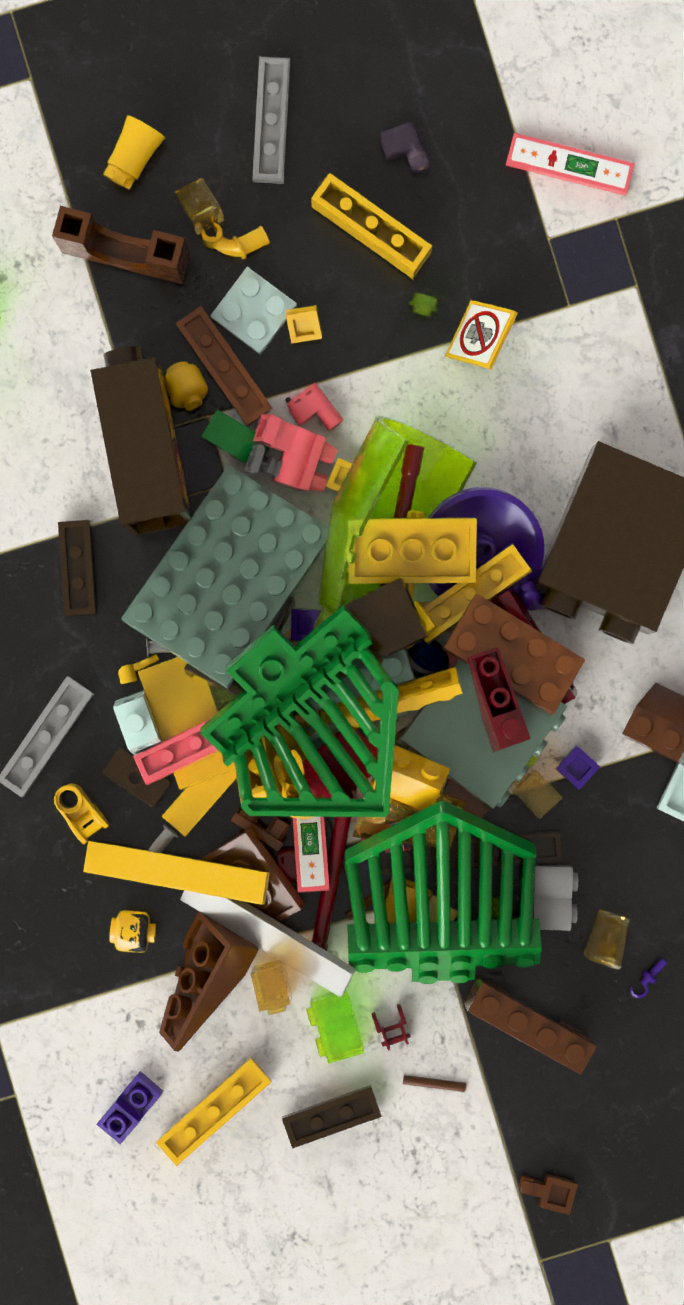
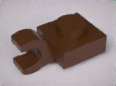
M550 1174L545 1175L544 1183L521 1175L518 1188L521 1189V1193L539 1197V1207L570 1215L578 1184L576 1181Z

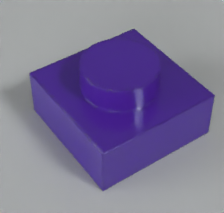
M291 609L290 640L302 641L325 621V610Z
M575 746L555 769L580 790L600 766L578 746Z

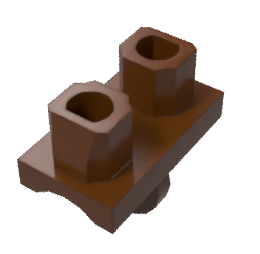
M240 807L231 819L232 822L241 827L238 834L251 827L258 839L279 851L287 839L285 835L291 822L283 816H275L270 825H267L259 819L260 816H249Z

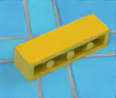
M331 173L328 174L311 198L312 208L412 279L431 255V244Z

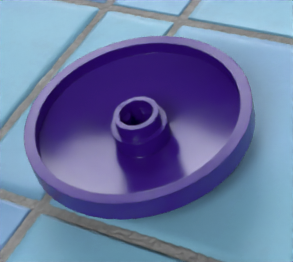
M490 487L469 488L446 498L429 515L428 518L477 519L476 570L513 544L532 570L531 573L512 585L519 596L521 595L519 591L521 583L526 581L535 582L544 559L542 529L532 511L514 495ZM428 583L438 597L457 584Z

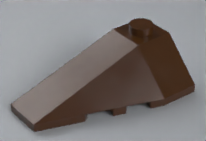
M199 911L185 936L182 946L187 949L182 966L177 965L175 976L179 977L175 994L170 995L159 1031L165 1041L177 1052L185 1046L243 979L259 951L254 944Z

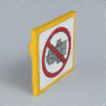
M471 300L445 356L492 370L518 313L514 310Z

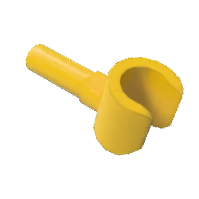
M157 654L140 662L122 666L118 671L120 683L125 684L137 681L135 671L142 670L160 661Z

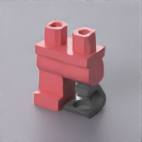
M261 414L253 441L259 444L252 445L244 472L249 474L257 473L258 471L269 473L273 476L272 482L298 491L311 490L323 492L327 476L315 472L318 461L332 464L337 448L325 442L326 437L288 423L273 414ZM264 446L280 451L283 454L279 459L267 457L264 455L266 451Z

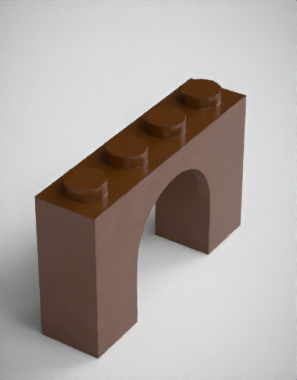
M60 205L52 237L62 253L183 284L190 257L185 238L153 230L151 240L130 237L99 225L95 222L91 213Z
M480 974L477 975L463 1001L467 1012L582 1075L597 1047L588 1034L563 1020L557 1023L516 1000L505 988Z

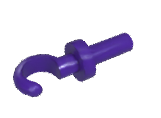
M661 958L650 971L645 970L642 973L644 978L640 982L645 987L642 993H635L632 986L629 988L632 996L643 998L647 995L649 991L648 984L650 982L654 984L657 981L655 976L668 963L664 958Z

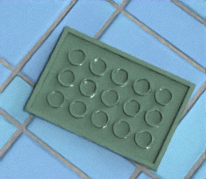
M230 465L224 470L192 516V520L187 523L121 618L123 622L227 689L234 679L226 672L225 666L271 627L334 535V530Z

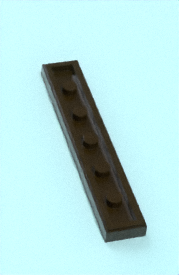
M560 830L513 833L535 844V864L563 862ZM471 836V869L480 868V838L476 836ZM458 837L449 838L450 870H458ZM436 839L426 840L427 872L437 871ZM493 845L492 867H501V848ZM410 847L411 850L403 851L405 873H414L413 847ZM384 850L380 853L382 875L392 874L390 853H385ZM514 855V866L523 865V858Z

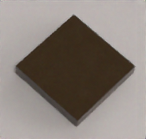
M398 578L344 605L370 633L372 644L368 648L378 661L429 637L402 578Z

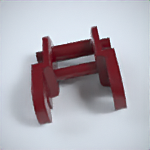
M397 1004L401 1020L398 1024L386 1028L380 1027L376 1013H371L377 1033L382 1032L384 1042H381L382 1046H386L388 1051L390 1050V1045L402 1041L409 1044L408 1038H411L410 1033L406 1034L403 1027L407 1022L401 1004ZM398 1028L401 1029V1035L387 1038L386 1032Z

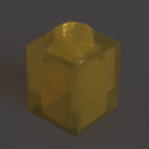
M533 769L530 773L527 771L518 783L515 780L513 781L516 787L511 791L538 819H541L563 798L537 770Z

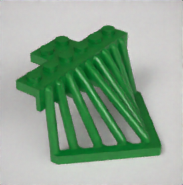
M344 605L296 646L272 625L225 666L226 672L245 690L200 727V734L222 754L223 763L227 767L234 762L241 808L249 816L386 817L389 814L399 689L368 647L372 644L370 633ZM355 658L362 660L380 685L382 701L353 662ZM339 671L348 675L370 707L372 713L380 718L379 730L338 675ZM324 684L339 696L368 737L369 742L378 748L377 760L323 688ZM310 696L325 710L363 762L367 772L376 780L375 790L308 700ZM294 710L315 729L360 790L364 799L350 798L343 791L293 714ZM278 723L294 737L332 798H316L311 792L304 775L277 726ZM264 735L274 746L299 798H284L279 792L261 739ZM248 749L253 753L267 798L253 797L245 753Z
M439 801L346 849L345 866L354 924H347L349 965L360 973H368L374 969H388L392 972H400L406 968H411L412 982L433 984L437 981L465 983L469 980H475L476 966L495 969L502 965H516L520 968H527L534 964H539L542 949L539 918L533 919L536 863L535 844L448 802ZM449 824L458 828V921H451ZM436 825L437 922H430L426 829ZM471 835L480 838L479 914L477 920L471 921ZM412 836L416 922H409L402 842ZM493 845L501 848L500 910L497 920H492ZM390 848L396 923H389L387 919L380 853ZM514 855L523 858L520 917L518 919H512ZM367 859L375 924H369L366 920L358 864Z

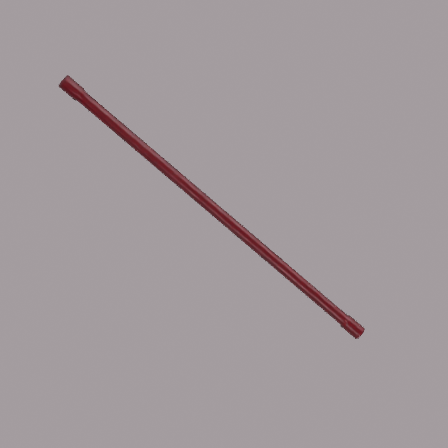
M406 444L394 518H407V513L412 508L416 482L420 474L425 447ZM381 583L380 587H382V586H384V585H386V584H388V583ZM335 817L327 859L330 891H321L311 942L326 951L328 950L327 941L351 817Z

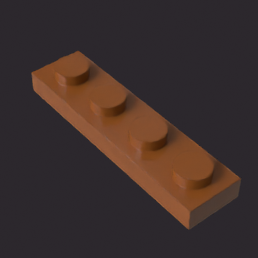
M202 306L175 323L247 427L259 420L261 414H267L273 410Z

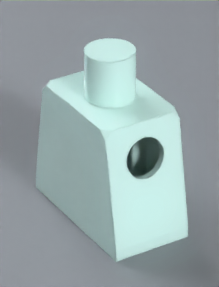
M144 690L115 700L114 712L126 745L131 753L136 755L162 742Z

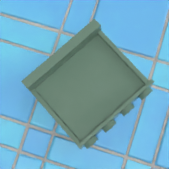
M457 659L451 668L456 667L463 694L457 695L448 701H437L422 707L397 742L406 749L411 748L424 758L450 768L448 777L484 803L485 809L491 810L495 806L500 808L511 794L508 788L513 781L520 782L529 770L526 763L531 756L538 757L546 747L548 742L544 739L550 730L556 732L566 719L563 712L568 706L561 702L555 713L550 715L515 693L531 739L493 753L482 721L470 667L465 662Z

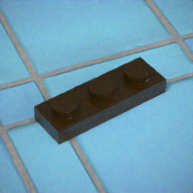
M91 521L58 522L64 616L97 614Z
M369 1085L282 1116V1121L293 1149L380 1118L382 1115L372 1086Z

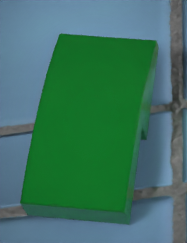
M218 409L201 436L245 465L252 445L259 444L253 441L254 431ZM264 446L266 448L264 455L266 456L270 448Z

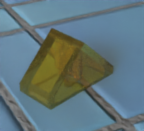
M203 178L175 191L197 235L201 233L202 228L206 231L214 227L213 222L219 224L225 221L219 203Z
M600 909L584 956L588 960L619 970L622 964L630 919Z

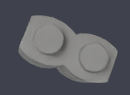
M535 864L533 919L539 918L540 930L571 931V923L577 922V904H572V892L578 891V873H573V867L570 865Z

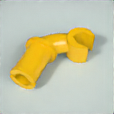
M214 222L213 226L217 233L216 237L207 236L203 228L201 231L203 244L206 247L216 249L225 255L241 257L242 260L246 259L247 254L270 244L262 226L239 238L233 236L232 240L223 237L222 228Z

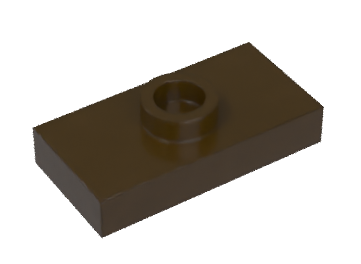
M121 747L117 749L102 771L103 775L152 808L156 806L171 784V781L164 777L146 785L133 755Z

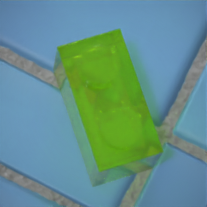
M347 989L342 997L331 992L311 998V1007L306 1008L311 1027L317 1025L320 1037L316 1038L315 1042L319 1056H326L327 1062L330 1064L365 1053Z

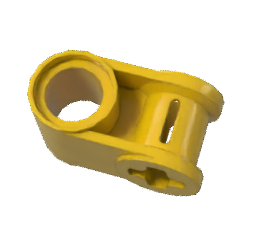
M69 783L59 788L55 793L54 804L82 844L87 843L88 837L100 828H107L109 826L103 813L92 803L79 785ZM66 790L74 791L78 797V802L73 807L66 806L62 801V794ZM90 820H94V822H92L86 828H83V826Z

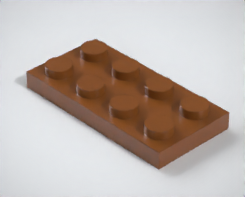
M477 593L473 596L443 647V650L468 665L467 657L499 647L514 693L550 715H553L585 662V659Z

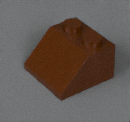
M655 683L636 705L622 734L629 740L684 766V696Z

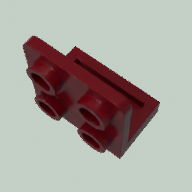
M353 727L377 760L378 748L369 742L367 736ZM338 731L335 734L336 738L367 779L370 778L371 775L367 772L363 762L341 732ZM324 743L317 749L343 791L350 798L357 799L354 792L357 786ZM305 759L302 765L311 792L316 796L321 794L325 798H332L309 760Z

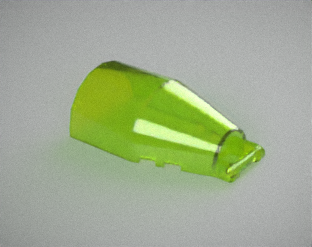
M379 415L375 418L332 502L318 602L323 608L315 622L314 629L342 605H346L380 588L381 583L348 584L347 568L349 563L355 562L357 555L353 552L356 537L362 536L369 518H394L406 446L412 444L425 447L411 510L424 512L425 518H428L432 511L446 498L464 489L477 464L476 461L446 443L407 424Z

